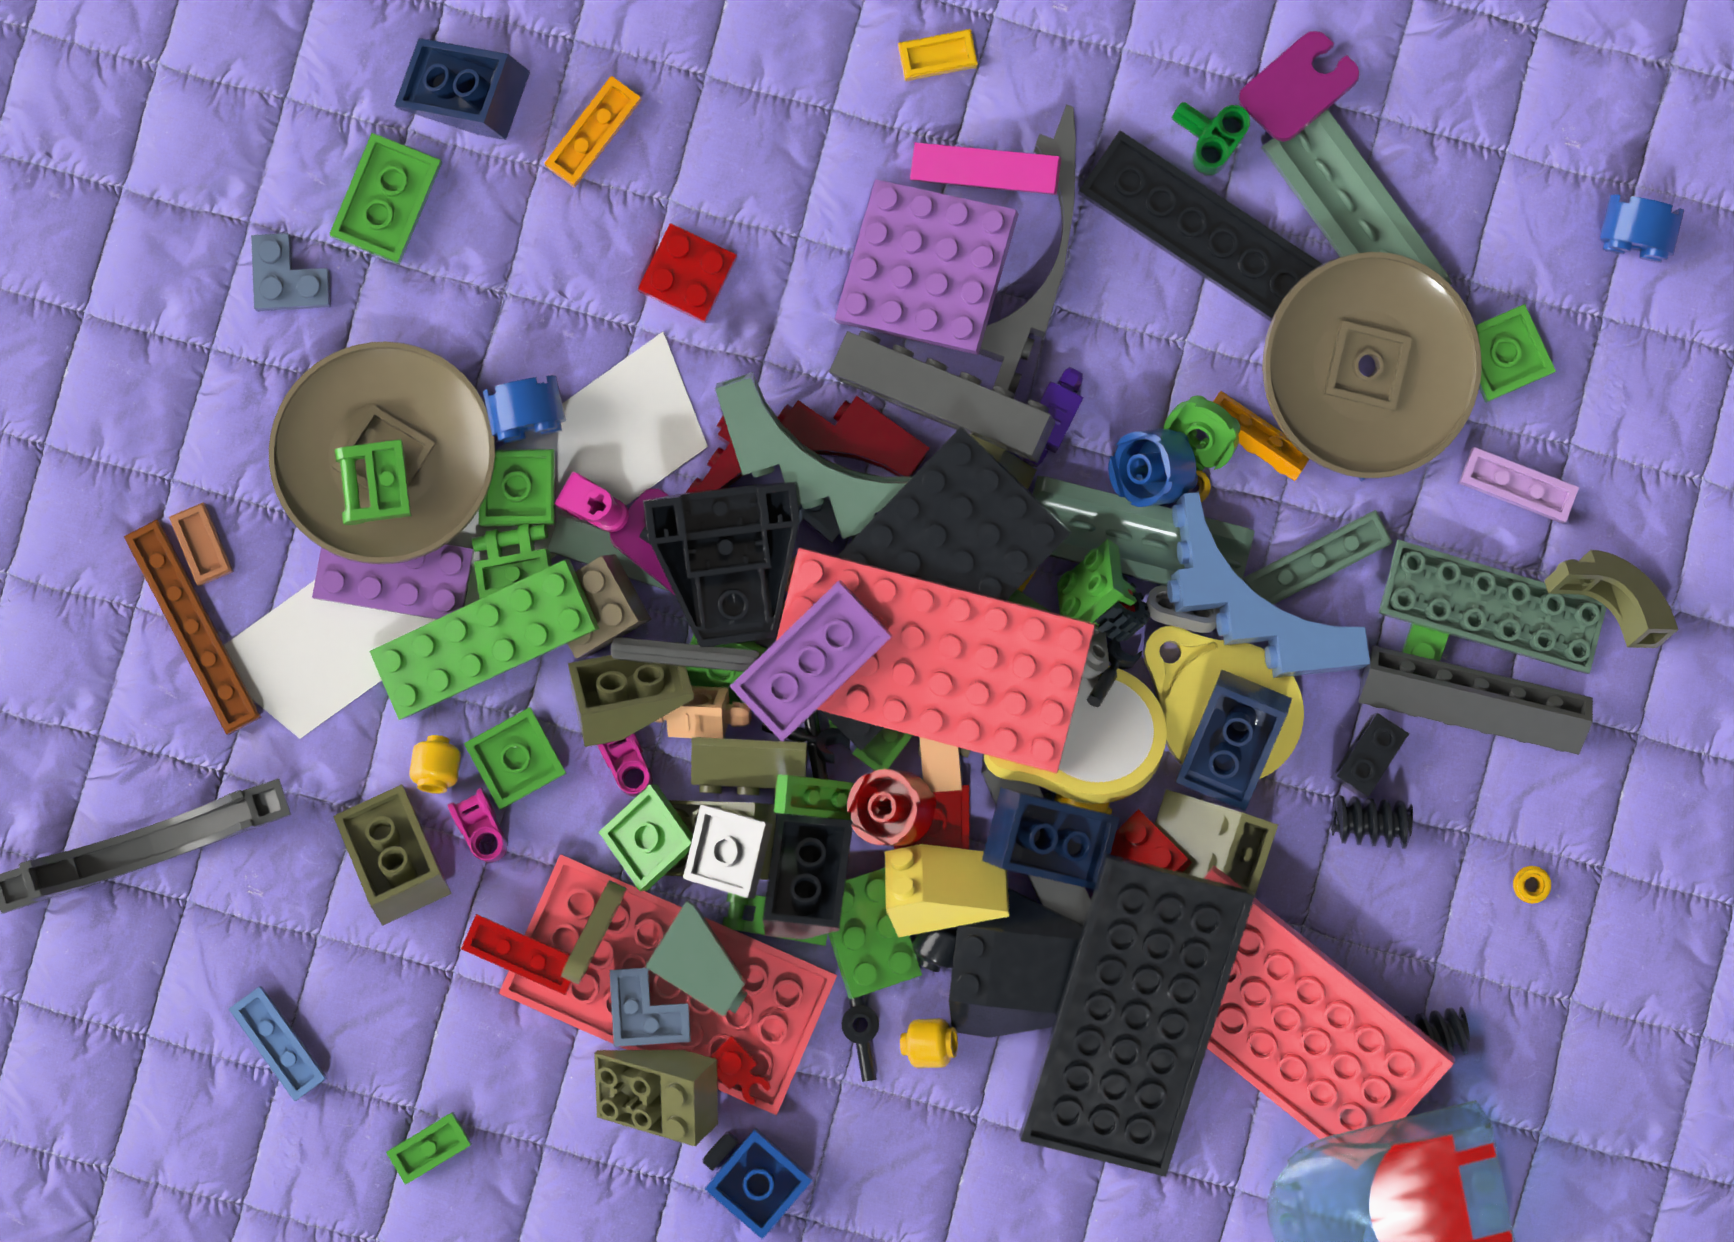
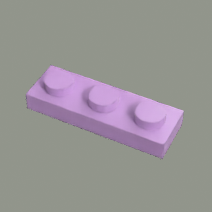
M1476 447L1471 449L1459 480V484L1562 524L1568 519L1579 489L1577 486Z

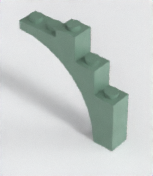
M753 372L716 384L715 391L742 474L752 473L753 477H760L775 471L774 465L779 464L784 481L795 482L798 505L802 504L803 509L821 505L824 503L823 498L829 496L842 538L851 536L853 540L913 477H884L853 471L823 458L803 445L779 421L768 405Z

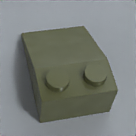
M611 655L568 663L572 696L585 747L623 740L694 699L686 666L618 660L612 658Z
M402 784L333 816L370 907L382 926L452 894Z

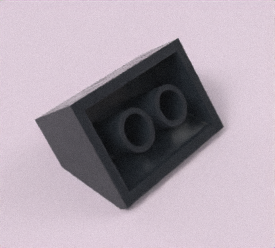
M777 814L763 913L765 936L803 940L839 931L853 830L852 821Z

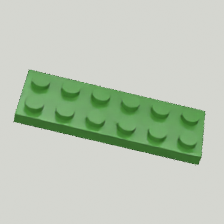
M566 559L369 652L396 715L401 720L600 628L571 561Z

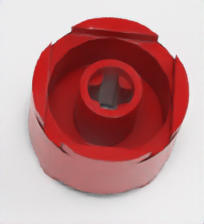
M880 769L863 775L854 783L848 796L847 811L850 812L853 823L851 825L855 833L864 841L883 846L913 845L926 834L931 826L936 796L924 780L911 772Z

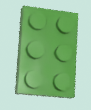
M371 133L329 233L330 237L400 265L442 165L441 160Z
M885 868L846 880L839 931L828 933L849 999H854L921 976L922 972L912 948L910 935L898 938L886 911Z

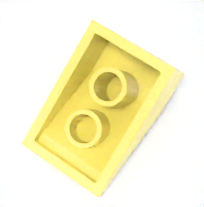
M926 844L885 851L886 911L898 938L1008 917L1007 870L982 861L984 851Z

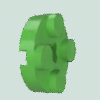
M1199 395L1192 396L1188 401L1178 404L1166 419L1163 428L1182 432L1187 436L1194 452L1196 470L1203 471L1205 467L1219 469L1226 465L1238 447V434L1241 430L1236 418L1232 417L1220 405ZM1195 429L1204 431L1209 439L1205 437L1202 441L1196 437L1197 431Z

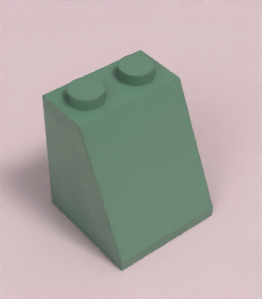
M686 901L645 967L723 1017L729 1010L736 1013L748 992L742 989L746 984V980L697 905L691 901Z

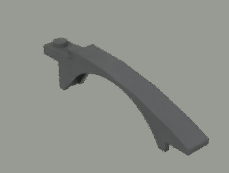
M1067 104L1054 139L1039 134L1034 149L1035 154L1059 156L1062 158L1057 190L1061 210L1062 231L1057 259L1044 284L1029 301L1011 315L987 325L979 351L980 355L1002 362L993 389L995 386H999L1014 394L1022 374L1015 372L1020 358L1028 360L1035 341L1028 337L1029 333L1044 338L1065 267L1074 210L1076 154L1074 109Z
M280 779L229 793L186 813L126 834L19 863L20 868L0 874L1 914L125 875L291 815Z

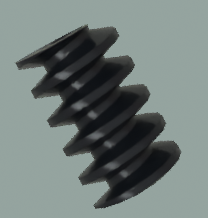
M1342 795L1335 797L1331 831L1332 836L1335 832H1339L1343 844H1346L1350 833L1355 836L1357 845H1361L1364 836L1369 835L1372 846H1376L1380 836H1384L1387 847L1391 848L1395 837H1398L1402 849L1407 848L1413 825L1412 804H1410L1407 810L1405 803L1398 800L1395 802L1393 809H1391L1389 800L1382 799L1378 808H1376L1374 799L1367 798L1361 807L1359 798L1353 796L1346 806Z
M1462 1006L1459 1009L1458 1015L1453 1008H1446L1444 1018L1438 1011H1431L1429 1022L1423 1013L1416 1014L1413 1025L1443 1047L1448 1053L1453 1056L1454 1045H1459L1463 1054H1468L1470 1034L1466 1014ZM1403 1016L1413 1024L1408 1016Z

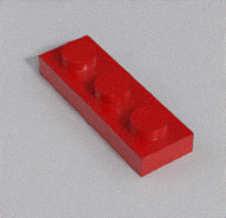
M479 914L475 915L461 950L563 995L567 994L572 982L561 977L570 957L569 954Z

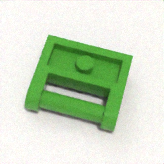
M401 439L335 449L336 462H339L341 467L345 511L342 512L344 525H358L369 521L412 516L404 447ZM358 459H365L371 505V507L360 508L355 461Z

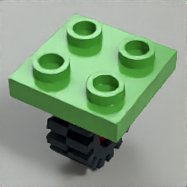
M1107 539L1098 548L1089 551L1082 562L1061 576L1057 583L1060 615L1099 625L1098 630L1102 633L1107 631V637L1111 639L1115 637L1116 641L1121 642L1122 640L1126 641L1149 621L1150 612L1147 611V603L1142 602V599H1144L1142 593H1137L1135 591L1137 587L1134 583L1129 584L1127 582L1128 578L1122 575L1118 545Z

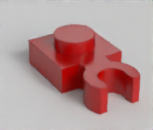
M733 1036L726 1040L710 1056V1058L717 1059V1077L729 1090L738 1083L742 1087L743 1098L749 1104L754 1105L756 1103L755 1098L749 1092L751 1085L757 1083L762 1085L766 1091L771 1089L767 1079L758 1075L754 1076L750 1072L758 1063Z

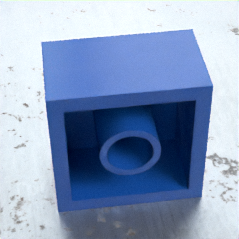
M755 1127L704 1189L757 1236L763 1239L813 1181V1177Z

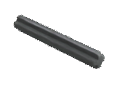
M615 637L611 644V656L618 660L745 672L760 657L759 652L756 650L717 646L700 648L696 644Z

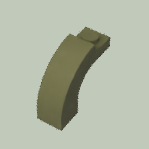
M1590 550L1579 561L1570 559L1561 562L1556 567V570L1544 580L1548 594L1586 595L1605 605L1618 621L1627 648H1658L1679 630L1672 610L1657 586L1640 569L1614 554L1600 550Z

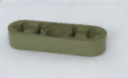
M611 880L608 881L564 967L561 977L578 985L580 984L623 900L627 888Z

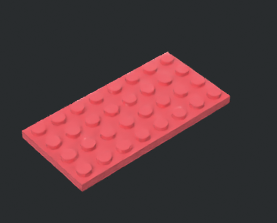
M802 547L798 548L776 641L840 580L893 635L816 710L1046 771L1058 772L1095 623Z
M560 854L525 932L526 936L571 955L609 880L627 888L623 900L579 985L572 982L566 995L511 971H508L499 994L614 1044L610 970L646 968V964L682 907L649 892L639 891L633 885ZM704 917L746 980V984L742 989L748 992L743 1003L736 1013L729 1010L723 1017L649 970L651 1006L689 1003L691 1042L619 1047L626 1050H686L710 1057L726 1040L733 1036L758 1063L750 1072L754 1076L764 1077L771 1086V1089L768 1091L757 1083L750 1086L749 1092L756 1100L754 1106L777 1115L837 975ZM717 1077V1090L745 1101L742 1096V1087L738 1083L729 1090Z
M1215 865L1204 876V879L1242 888ZM1254 898L1207 1049L1355 1168L1359 1169L1454 1064L1455 1058Z

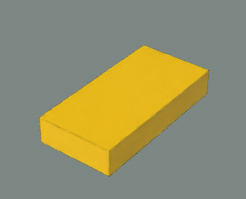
M971 29L898 43L905 82L978 67Z

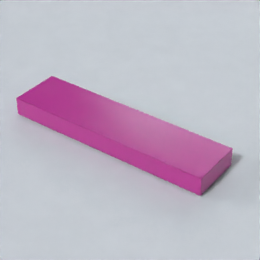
M915 142L910 180L1057 195L1062 158L1051 155Z

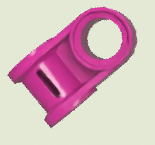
M572 472L554 503L555 506L582 521L585 520L610 533L622 529L629 518V510L622 501L614 498L608 491L575 472Z
M635 733L623 740L598 745L608 768L611 769L618 786L624 793L637 797L649 784H652V774L642 754L643 750ZM633 769H640L644 773V781L637 788L627 787L624 781L627 772Z
M482 787L476 790V795L458 804L454 802L448 804L454 822L475 857L491 863L499 861L504 857L507 852L508 843L496 819L497 816L491 802ZM485 835H495L498 841L497 849L492 854L484 855L479 847L481 839Z

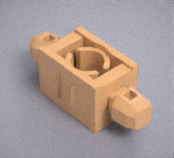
M691 686L694 696L693 700L654 721L664 723L667 720L668 737L724 739L728 724H731L732 727L749 725L752 712L745 703L733 702L729 704L728 688Z

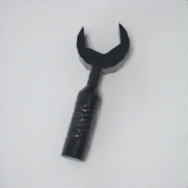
M1114 637L1107 645L1109 662L1112 665L1102 672L1089 694L1087 702L1093 707H1099L1117 678V669L1132 668L1141 657L1142 651L1135 656L1123 652L1120 642L1116 641Z
M763 722L762 731L774 734ZM798 727L787 737V739L796 742L808 741L816 744L818 757L826 763L835 764L834 754L827 749L828 746L841 743L850 750V739L838 728H828L820 732L818 736L808 734L804 728Z

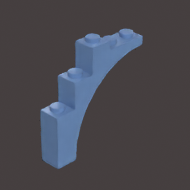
M1199 492L1184 493L1179 497L1176 505H1173L1172 517L1174 526L1180 528L1181 542L1177 544V556L1179 563L1184 564L1185 569H1178L1171 575V580L1167 582L1168 599L1170 603L1175 604V612L1219 608L1220 613L1216 615V628L1218 635L1223 636L1224 645L1268 641L1269 646L1265 647V662L1267 668L1272 669L1273 678L1359 670L1370 664L1365 627H1336L1307 621L1280 610L1256 594L1232 570L1217 548L1205 521Z

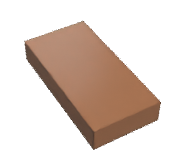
M204 502L169 516L197 586L200 587L234 572Z

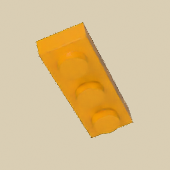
M610 76L545 161V167L575 188L642 101L641 97L616 78Z
M1220 390L1213 402L1220 405L1232 417L1238 420L1241 428L1238 434L1239 444L1249 453L1257 455L1272 465L1278 473L1286 475L1295 481L1303 471L1309 458L1301 453L1283 432Z

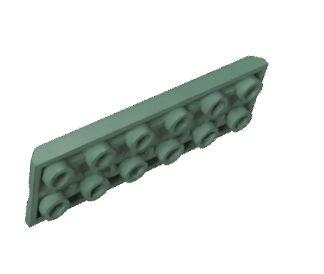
M1328 109L1293 139L1283 142L1273 138L1261 147L1340 257L1366 252H1384L1401 255L1426 265L1452 285L1446 271Z
M1037 476L1033 495L1072 532L1050 555L1051 557L1080 563L1089 551L1098 548L1104 541L1109 539L1119 546L1122 575L1167 586V582L1171 580L1173 573L1178 569H1185L1184 564H1180L1178 561L1177 544L1181 542L1180 528L1174 526L1171 508L1160 505L1136 507L1131 505V502L1125 497H1120L1116 494L1049 477ZM1205 517L1217 548L1232 570L1243 580L1255 531Z
M1397 540L1378 613L1562 668L1590 674L1607 607L1598 600L1586 595L1548 594L1544 582Z

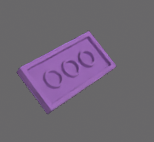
M446 544L432 553L410 561L395 564H367L336 556L321 548L312 598L437 620L465 607L474 549Z
M840 580L729 687L783 742L893 635Z

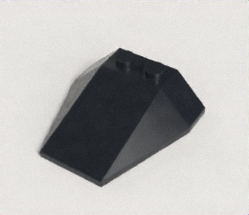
M795 482L754 484L682 493L643 501L648 540L700 648L776 638L800 521Z
M1008 888V917L958 926L949 992L951 1026L956 1029L957 1033L988 1038L1053 1027L1083 925Z

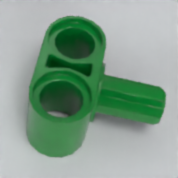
M1182 102L1172 115L1174 122L1199 138L1192 156V163L1194 168L1203 175H1214L1222 170L1244 139L1250 126L1248 112L1238 105L1224 107L1217 117L1215 116L1210 120L1186 102ZM1227 118H1233L1240 123L1241 130L1237 133H1230L1224 129L1222 121ZM1205 148H1213L1219 153L1220 160L1215 163H1209L1203 159L1201 151Z

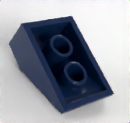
M418 38L394 106L400 110L477 135L506 140L530 71L506 53Z
M1221 670L1175 782L1246 811L1286 719L1292 698Z
M1001 787L982 861L1001 869L1095 890L1105 854L1111 853L1120 817Z

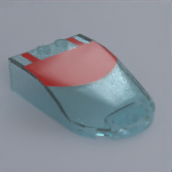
M1476 1100L1316 1140L1301 1148L1287 1160L1288 1165L1281 1172L1277 1181H1273L1268 1196V1224L1275 1242H1515L1492 1123Z

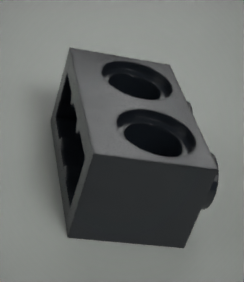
M1379 713L1370 715L1331 776V779L1361 798L1369 797L1409 733Z

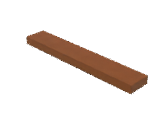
M156 519L124 536L225 733L230 735L262 718L160 521Z

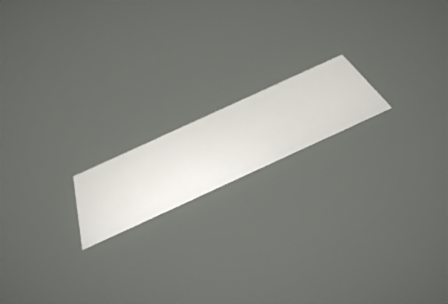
M662 332L563 402L566 421L561 423L562 431L547 435H540V432L535 433V430L525 432L526 439L506 443L498 450L554 449L555 501L572 472H575L605 489L614 498L627 505L644 491L650 489L706 449L708 445L664 332ZM555 506V525H546L548 538L535 541V550L548 549L559 515L594 527L597 526L585 520L582 521ZM478 511L463 531L447 543V545L473 549V537L483 536L489 530L498 529L500 532L515 530L518 526H480ZM519 544L505 546L502 549L503 556L520 553ZM487 550L474 551L465 606L480 600L474 562L488 559ZM550 552L551 559L555 557L557 554ZM314 580L228 641L224 646L251 698L301 739L382 681L369 652L370 650L436 619L313 599Z

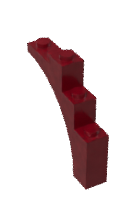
M858 396L855 397L852 403L847 400L843 402L833 417L838 421L835 426L799 400L793 407L787 404L777 417L803 445L817 454L856 459L883 468L895 476H913L930 450L927 445ZM724 415L717 424V427L721 429L718 433V438L728 446L725 450L719 447L707 463V466L711 468L703 480L697 477L686 493L728 488L745 476L742 474Z

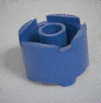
M1610 195L1599 239L1604 242L1603 250L1625 254V251L1630 252L1632 249L1640 251L1639 258L1653 262H1661L1662 259L1667 260L1668 256L1674 255L1684 214L1683 209L1679 208L1671 213L1673 207L1671 204L1635 196L1630 197L1629 203L1619 202L1621 195Z
M554 375L546 376L547 383H537L536 377L500 384L494 386L496 394L488 389L484 390L483 396L492 436L498 437V440L504 441V443H512L526 439L525 432L535 430V433L540 432V435L562 431L561 423L565 422L566 418L557 377Z
M1170 429L1131 432L1119 439L1116 443L1118 447L1115 455L1110 456L1108 471L1113 489L1120 497H1125L1131 502V505L1136 507L1174 503L1184 493L1194 489L1198 482L1194 452L1187 436L1182 432Z

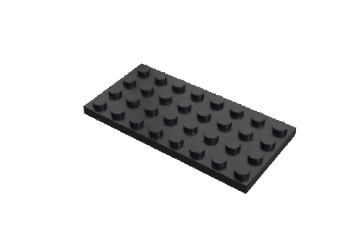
M960 427L837 557L1007 600L1072 532L963 427ZM782 615L780 616L779 625H778V630H779V626H780V622H781ZM778 630L776 638L757 640L755 643L768 649L776 642ZM821 711L860 750L864 749L884 728Z
M1105 854L1019 1134L1020 1141L1166 1177L1255 898L1253 891Z

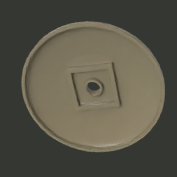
M1366 252L1351 254L1326 262L1304 276L1289 291L1270 323L1265 339L1262 371L1265 393L1271 412L1285 436L1301 453L1318 465L1336 473L1358 478H1384L1404 474L1419 468L1442 453L1453 442L1467 422L1475 405L1481 380L1482 360L1478 333L1474 321L1459 294L1445 279L1426 265L1413 259L1391 253ZM1364 355L1371 356L1375 362L1374 372L1369 376H1364L1358 367L1359 361Z
M369 342L354 345L330 354L314 364L294 383L284 397L275 416L269 441V468L272 483L280 504L291 521L306 537L324 550L351 561L367 564H395L417 559L436 551L454 539L472 521L483 504L491 485L496 457L495 437L491 433L486 407L477 390L466 376L444 358L423 348L398 342ZM401 439L404 447L412 516L369 521L358 525H344L342 512L345 511L341 467L340 463L336 462L335 449ZM358 459L355 461L360 508L371 507L366 462L365 459Z

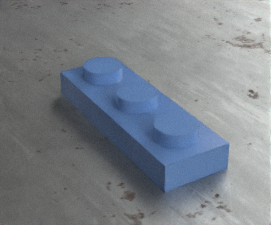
M259 986L229 1008V1011L294 1102L327 1079L324 1072L262 986Z

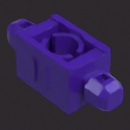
M1069 367L1063 372L1057 382L1059 385L1050 381L1039 403L1049 408L1048 413L1051 414L1056 423L1038 463L1023 458L1025 463L1038 467L1048 453L1045 449L1054 453L1059 449L1084 398L1076 394L1083 381V374L1080 371Z

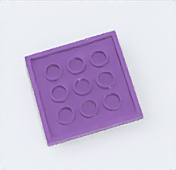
M875 179L835 315L836 322L979 355L1019 215L1017 210Z

